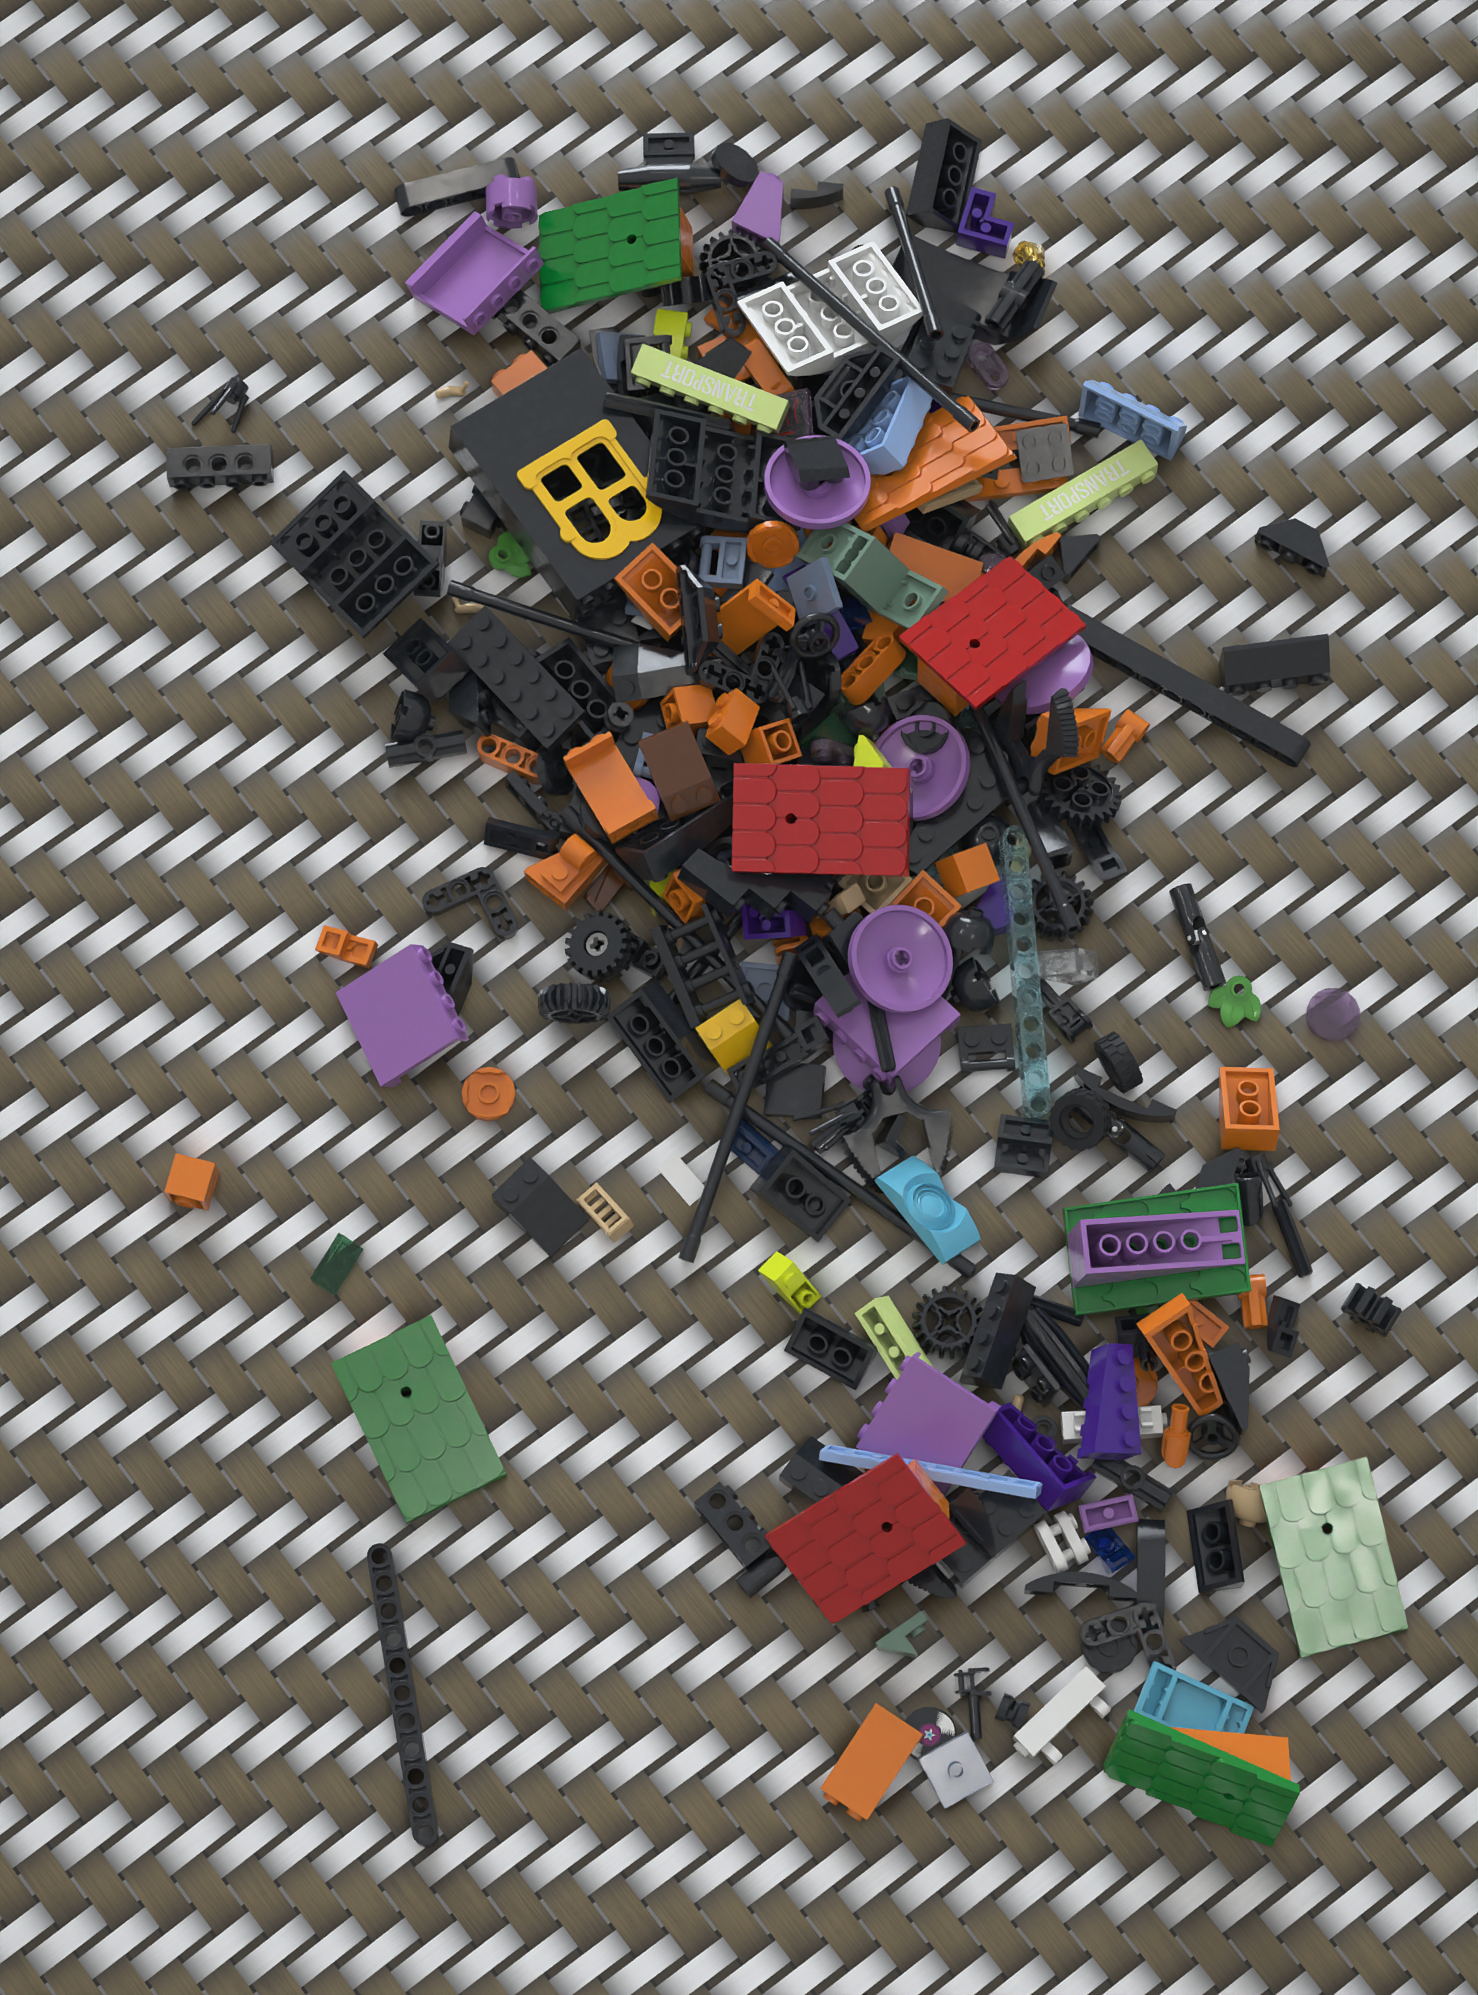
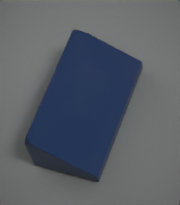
M742 1118L731 1151L760 1175L779 1149Z

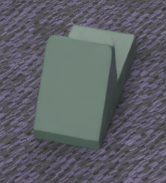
M920 1611L878 1640L875 1647L878 1651L917 1658L918 1654L907 1637L911 1636L914 1639L926 1630L924 1625L927 1624L928 1619Z

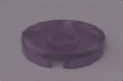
M1326 988L1318 991L1310 999L1306 1009V1022L1310 1031L1325 1041L1338 1042L1348 1038L1355 1031L1360 1020V1008L1356 999L1348 992L1339 988Z

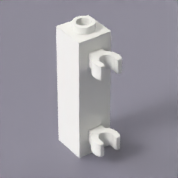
M1161 1405L1138 1407L1140 1439L1162 1437L1163 1430L1167 1428L1166 1413H1161ZM1086 1410L1061 1412L1062 1444L1082 1443L1080 1430L1081 1425L1085 1421Z
M1086 1666L1013 1736V1740L1016 1742L1013 1745L1014 1748L1024 1758L1028 1755L1031 1759L1041 1751L1055 1765L1063 1755L1050 1742L1088 1705L1102 1719L1110 1712L1111 1708L1098 1696L1106 1686Z

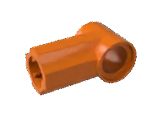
M1127 709L1117 722L1114 732L1100 749V752L1110 762L1119 764L1133 744L1138 743L1142 739L1150 723Z
M1254 1274L1250 1275L1251 1291L1237 1295L1238 1300H1241L1243 1329L1249 1330L1268 1326L1265 1298L1267 1297L1265 1275Z

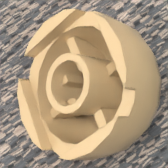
M1229 1480L1226 1500L1232 1499L1234 1515L1240 1519L1239 1524L1255 1527L1256 1523L1267 1522L1258 1488L1261 1484L1251 1482L1250 1485L1245 1484V1486H1242L1243 1480Z

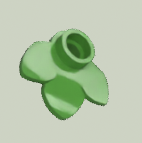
M509 530L502 533L497 540V546H494L489 552L488 559L491 566L498 571L506 570L514 577L530 576L531 569L527 564L530 562V559ZM499 554H500V555H503V556H505L506 558H505V559H501L498 555H499Z
M1233 976L1227 981L1225 986L1215 988L1209 996L1208 1006L1220 1008L1221 1019L1226 1028L1235 1026L1244 1016L1255 1022L1260 1017V1000L1252 993L1251 982L1244 976ZM1242 984L1244 987L1243 993L1236 994L1234 986Z

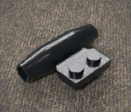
M694 132L643 134V158L647 165L618 170V190L622 192L673 178H678L679 195L721 188V176L719 175L721 171L718 167L714 168L713 166L692 163L695 160Z

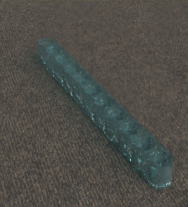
M1010 826L1005 829L999 838V854L1022 1106L1024 1114L1028 1118L1040 1119L1051 1108L1028 847L1022 828ZM1009 834L1015 835L1018 838L1019 844L1016 846L1010 845L1007 842L1006 836ZM1009 861H1017L1021 866V871H1012L1009 868ZM1011 888H1020L1024 894L1023 898H1015L1011 893ZM1014 914H1022L1026 919V924L1018 925L1014 921ZM1024 940L1028 944V951L1022 952L1018 950L1016 941ZM1019 967H1027L1031 972V977H1021L1018 972ZM1022 993H1029L1033 997L1032 1005H1026L1022 1002ZM1024 1020H1032L1036 1026L1035 1031H1027L1023 1025ZM1027 1046H1033L1037 1049V1058L1028 1057L1026 1054ZM1029 1073L1039 1075L1041 1079L1040 1085H1033L1029 1082ZM1033 1099L1041 1101L1043 1105L1042 1112H1036L1031 1108V1101Z

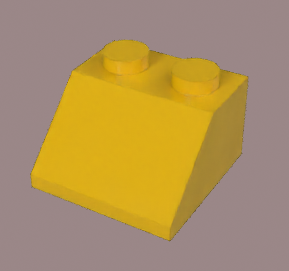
M740 999L696 1027L701 1038L727 1076H729L727 1069L750 1055L759 1029L758 1023ZM768 1041L766 1050L772 1047L770 1041Z

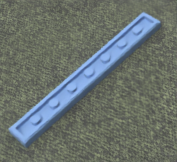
M828 1444L820 1450L819 1460L872 1469L892 1456ZM903 1458L907 1465L913 1461V1459ZM917 1460L933 1481L1036 1499L1041 1494V1482Z

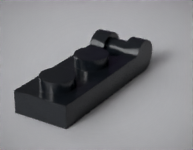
M489 817L485 827L484 845L546 859L558 853L556 845L559 843L560 833L555 830L543 831ZM538 843H543V844H546V845H545V846H540V845H538Z

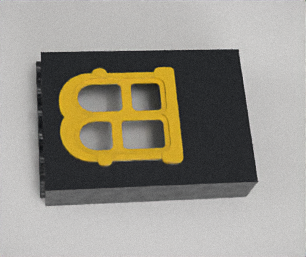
M582 348L452 425L449 438V449L573 620L580 616L584 618L590 615L595 610V607L602 602L604 604L611 602L617 596V593L622 591L614 578L652 542L673 563L675 558L684 549H697L700 546L701 537L706 532V526L677 517L645 498L651 442L629 412L608 408L603 405L606 392L614 393V391ZM599 443L606 446L625 472L624 478L604 490L597 488L577 460L580 454ZM566 465L579 480L582 488L558 502L547 491L541 479L557 468ZM629 487H635L646 502L645 514L635 521L622 519L609 504V500ZM587 498H591L610 524L611 532L609 536L599 543H591L584 540L565 515L568 509Z

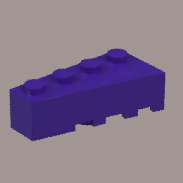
M1108 1343L1091 1350L1087 1378L1089 1391L1088 1397L1084 1400L1083 1409H1086L1084 1424L1081 1425L1080 1436H1082L1081 1448L1078 1449L1077 1458L1125 1460L1142 1454L1133 1345Z
M1011 1403L1002 1405L982 1436L986 1443L1002 1458L1004 1464L1009 1466L1019 1479L1041 1482V1494L1036 1499L1047 1511L1080 1499L1097 1477L1091 1471H1088L1087 1474L1077 1466L1079 1461L1071 1454L1066 1457L1055 1447L1057 1442L1050 1436L1047 1437L1039 1434L1036 1431L1037 1425Z

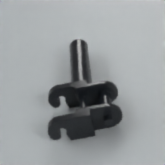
M988 1667L968 1668V1672L958 1670V1673L954 1674L955 1677H958L959 1690L955 1691V1694H960V1697H964V1694L970 1695L968 1698L971 1739L974 1740L982 1739L979 1697L992 1695L991 1691H976L974 1675L975 1673L990 1672ZM970 1676L971 1689H965L964 1677Z

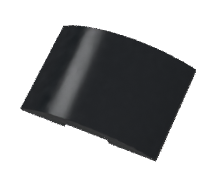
M655 408L645 498L677 517L715 529L749 533L756 525L763 522L781 521L793 527L795 531H800L801 527L786 521L773 510L767 500L764 489L765 469L770 458L784 445L783 440L794 438L757 431L755 436L722 430L706 426V419Z
M345 470L269 542L363 639L440 566Z

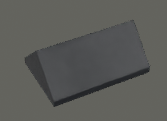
M804 1308L784 1351L856 1391L877 1354V1347L813 1311Z
M1232 1499L1187 1510L1198 1592L1205 1593L1241 1588L1245 1580Z

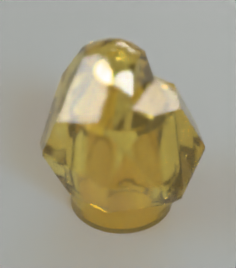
M1026 240L1018 244L1012 254L1017 265L1021 267L1026 260H1033L1044 269L1045 250L1042 245Z

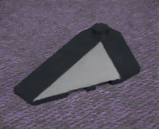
M730 337L705 353V356L694 362V364L735 379L752 354V351ZM676 394L674 397H671L675 407L711 414L707 406L699 404L698 407L692 406L683 401L684 397Z
M644 643L613 647L612 681L616 702L665 696L674 687L700 685L696 681L694 673L686 675L685 657L682 651L650 646ZM708 656L705 660L715 661L723 665L722 658ZM709 668L703 671L706 673L707 679L713 676L710 674Z

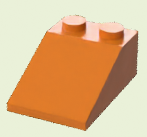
M652 542L614 580L646 620L668 642L682 629L675 570L677 567Z
M1073 708L1079 733L1078 757L1057 759L1047 772L1055 775L1099 758L1112 710L1108 708ZM1049 711L1042 713L1037 720L1035 739L1030 746L1031 756L1037 757L1043 749H1046Z
M924 870L889 905H906L917 908L931 916L941 928H943L946 920L952 914L962 908Z
M1219 1067V1130L1222 1150L1239 1148L1242 1150L1276 1151L1280 1128L1273 1068Z

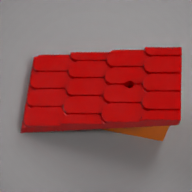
M1010 556L1002 560L986 574H982L929 615L920 619L899 636V641L918 657L917 682L954 716H957L968 704L975 710L980 708L1085 630L1086 624L1077 614L1069 610L1057 596L1048 591L1037 578L1033 577L1018 561Z
M734 763L732 871L741 873L909 877L911 770L909 768Z
M896 1453L765 1534V1538L773 1550L780 1556L790 1572L797 1578L806 1593L814 1600L831 1624L840 1621L863 1605H867L898 1584L910 1579L930 1565H934L966 1544L965 1539L949 1520V1502L916 1459L907 1465L899 1453Z

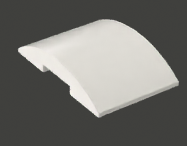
M873 241L829 260L827 269L813 274L888 342L895 340L923 316L920 303ZM782 281L737 301L740 310L788 376H807L835 370L844 356L874 347L801 281L787 287Z

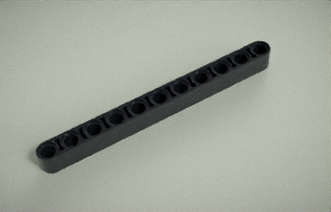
M1063 603L1086 624V629L1078 635L1085 640L1094 657L1286 765L1298 767L1311 746L1307 738L1073 606Z
M377 1543L369 1548L367 1562L411 1830L417 1844L424 1848H429L437 1843L439 1828L395 1562L390 1548L383 1543ZM379 1551H384L388 1554L387 1560L382 1564L373 1562L374 1555ZM388 1578L392 1581V1586L388 1591H380L378 1589V1583L381 1579ZM386 1606L396 1607L397 1612L393 1618L386 1619L382 1616V1611ZM392 1633L401 1635V1641L396 1646H389L386 1643L387 1637ZM397 1660H402L406 1663L405 1670L400 1674H395L391 1671L392 1664ZM400 1688L410 1690V1697L406 1701H398L395 1698L396 1692ZM406 1715H411L415 1718L414 1726L410 1729H403L400 1726L401 1719ZM410 1743L419 1745V1752L414 1757L405 1755V1748ZM414 1771L424 1773V1779L418 1785H413L409 1782L410 1774ZM424 1798L428 1800L429 1806L425 1812L418 1813L414 1811V1803L418 1799ZM425 1826L433 1829V1836L428 1841H422L418 1837L419 1830Z

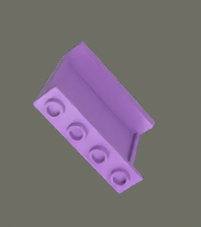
M474 211L408 278L405 284L414 299L472 335H475L544 265V262L534 246L527 250L487 226L482 215Z
M408 945L336 992L381 1087H395L402 1082L400 1077L457 1041L469 1040L465 1032L466 1026L457 1016L454 1009L455 1003L442 985L444 983L443 978L435 970L431 962V953L423 945Z
M850 973L845 978L861 1004L838 1018L825 997L822 996L815 1003L813 1012L814 1016L817 1015L823 1027L827 1026L834 1032L833 1035L840 1044H846L853 1051L852 1054L857 1061L862 1064L866 1063L872 1069L871 1072L874 1077L880 1082L884 1081L889 1087L892 1085L894 1077L947 1029L951 1031L956 1027L961 1015L942 996L931 1005L916 1012L901 1014L885 1011L896 1069L892 1072L884 1073L880 1067L867 999L856 987Z
M920 1352L915 1353L912 1357L907 1355L899 1367L902 1373L898 1380L893 1378L885 1389V1392L888 1394L885 1401H879L872 1410L871 1415L874 1418L870 1425L865 1423L859 1431L857 1437L860 1441L856 1448L891 1456L899 1453L902 1458L963 1468L1001 1406L994 1401H991L989 1404L939 1372L919 1358ZM933 1481L945 1497L952 1484Z

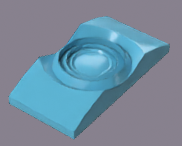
M914 1155L875 1179L876 1184L942 1265L981 1240L977 1227L967 1208L954 1201L945 1191L939 1174Z
M1153 1661L1134 1712L1168 1727L1244 1734L1254 1706Z

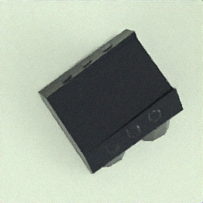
M834 436L783 440L787 464L795 483L799 484L802 489L811 491L819 487L820 481L836 484L842 482L845 478H850L848 466Z

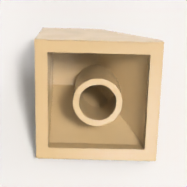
M846 875L838 884L844 890L850 885L857 883L866 899L860 907L871 914L880 908L889 906L913 879L910 876Z

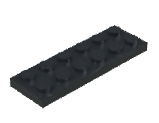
M486 606L448 642L470 668L549 751L588 714Z

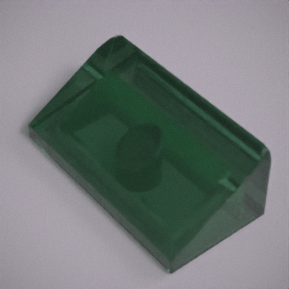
M338 1233L310 1278L312 1283L336 1295L364 1249L346 1236Z

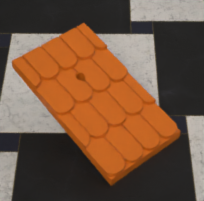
M969 396L960 397L955 401L967 408L980 420V425L974 432H968L943 407L931 414L928 412L923 420V426L915 439V445L908 455L907 464L901 470H895L885 475L870 474L871 484L868 500L861 512L854 517L858 525L865 532L1017 459L1009 446Z

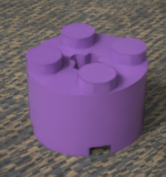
M503 174L494 176V181L486 187L487 221L489 222L491 219L494 226L506 229L522 228V223L528 221L529 225L535 223L538 219L537 187L534 184V179L532 177L509 178Z

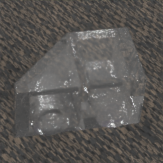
M1073 948L1037 952L1039 979L1075 986L1099 978L1097 953L1095 951Z

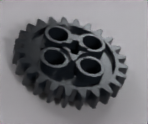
M1089 761L1055 775L1046 772L1043 788L1037 797V801H1043L1042 809L1050 808L1049 816L1057 814L1058 822L1066 819L1067 826L1075 822L1078 828H1081L1083 823L1091 829L1093 823L1101 827L1103 821L1109 823L1111 817L1115 818L1122 802V793L1119 792L1121 786L1115 784V777L1108 778V770L1101 772L1099 764L1092 767Z

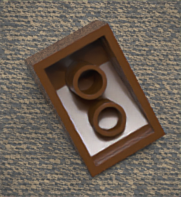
M688 721L638 741L665 812L671 822L721 801Z

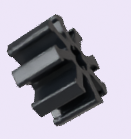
M705 275L682 278L681 281L660 286L663 307L711 301L707 291Z
M1356 1283L1340 1308L1341 1311L1351 1315L1349 1319L1354 1323H1363L1367 1331L1371 1333L1376 1331L1381 1336L1386 1337L1401 1314V1308L1392 1305L1393 1301L1389 1297L1378 1296L1376 1289L1370 1286L1366 1289L1362 1284Z

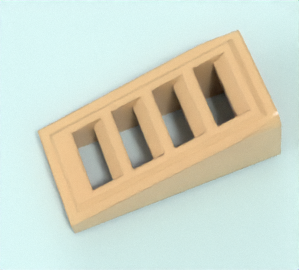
M857 883L852 884L828 901V904L831 905L828 911L835 907L841 915L849 914L863 904L866 899Z
M597 1182L576 1199L613 1243L618 1241L634 1226L631 1219ZM600 1194L601 1198L590 1207L588 1204ZM606 1203L608 1204V1205H607L602 1211H600L598 1214L595 1213V1212H596L597 1210H599L603 1205H605ZM614 1211L615 1214L604 1223L603 1220Z

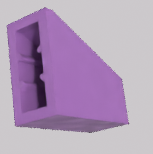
M760 171L732 219L733 233L738 235V232L742 230L743 237L751 233L753 241L759 239L761 246L769 237L774 238L780 244L783 181L778 176Z

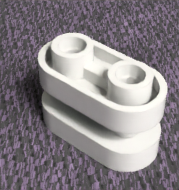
M1064 1510L1053 1515L1056 1523L1054 1525L1048 1526L1045 1520L1034 1524L1037 1537L1056 1573L1068 1571L1067 1561L1074 1559L1077 1565L1088 1561L1087 1555L1091 1553L1084 1538L1080 1539L1075 1530L1078 1528L1074 1516L1072 1513L1067 1515ZM1061 1534L1068 1549L1062 1552L1054 1536Z

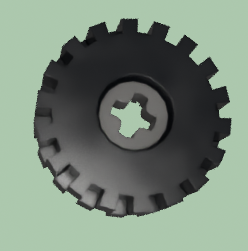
M594 911V916L587 913L583 915L584 921L578 918L574 922L577 925L575 930L570 927L568 931L572 935L571 938L565 939V944L570 946L565 949V954L570 957L567 959L569 964L586 978L602 983L603 979L607 982L613 981V975L617 978L623 976L620 971L622 969L629 970L631 966L627 964L628 961H634L635 955L631 952L632 950H637V945L632 942L636 940L635 935L630 932L632 929L615 915L613 916L605 911L604 914L600 911ZM597 941H601L604 943V945L601 946V951L595 949V947L598 945Z

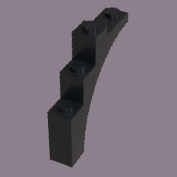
M698 848L682 865L677 879L727 918L734 911L740 912L747 903L768 920L776 913L781 915L789 906L811 923L817 916L822 918L831 905L828 904V901L832 895L831 891L836 887L837 879L840 875H772L733 872L732 866L714 859Z

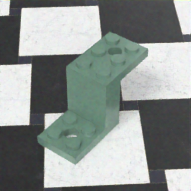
M848 523L830 529H814L800 548L798 554L795 555L808 565L821 557H827L833 577L868 610L907 630L924 616L937 609L948 593L943 586L909 570L876 537ZM830 542H833V544L828 549H826L828 544ZM917 599L916 603L910 606L911 602Z

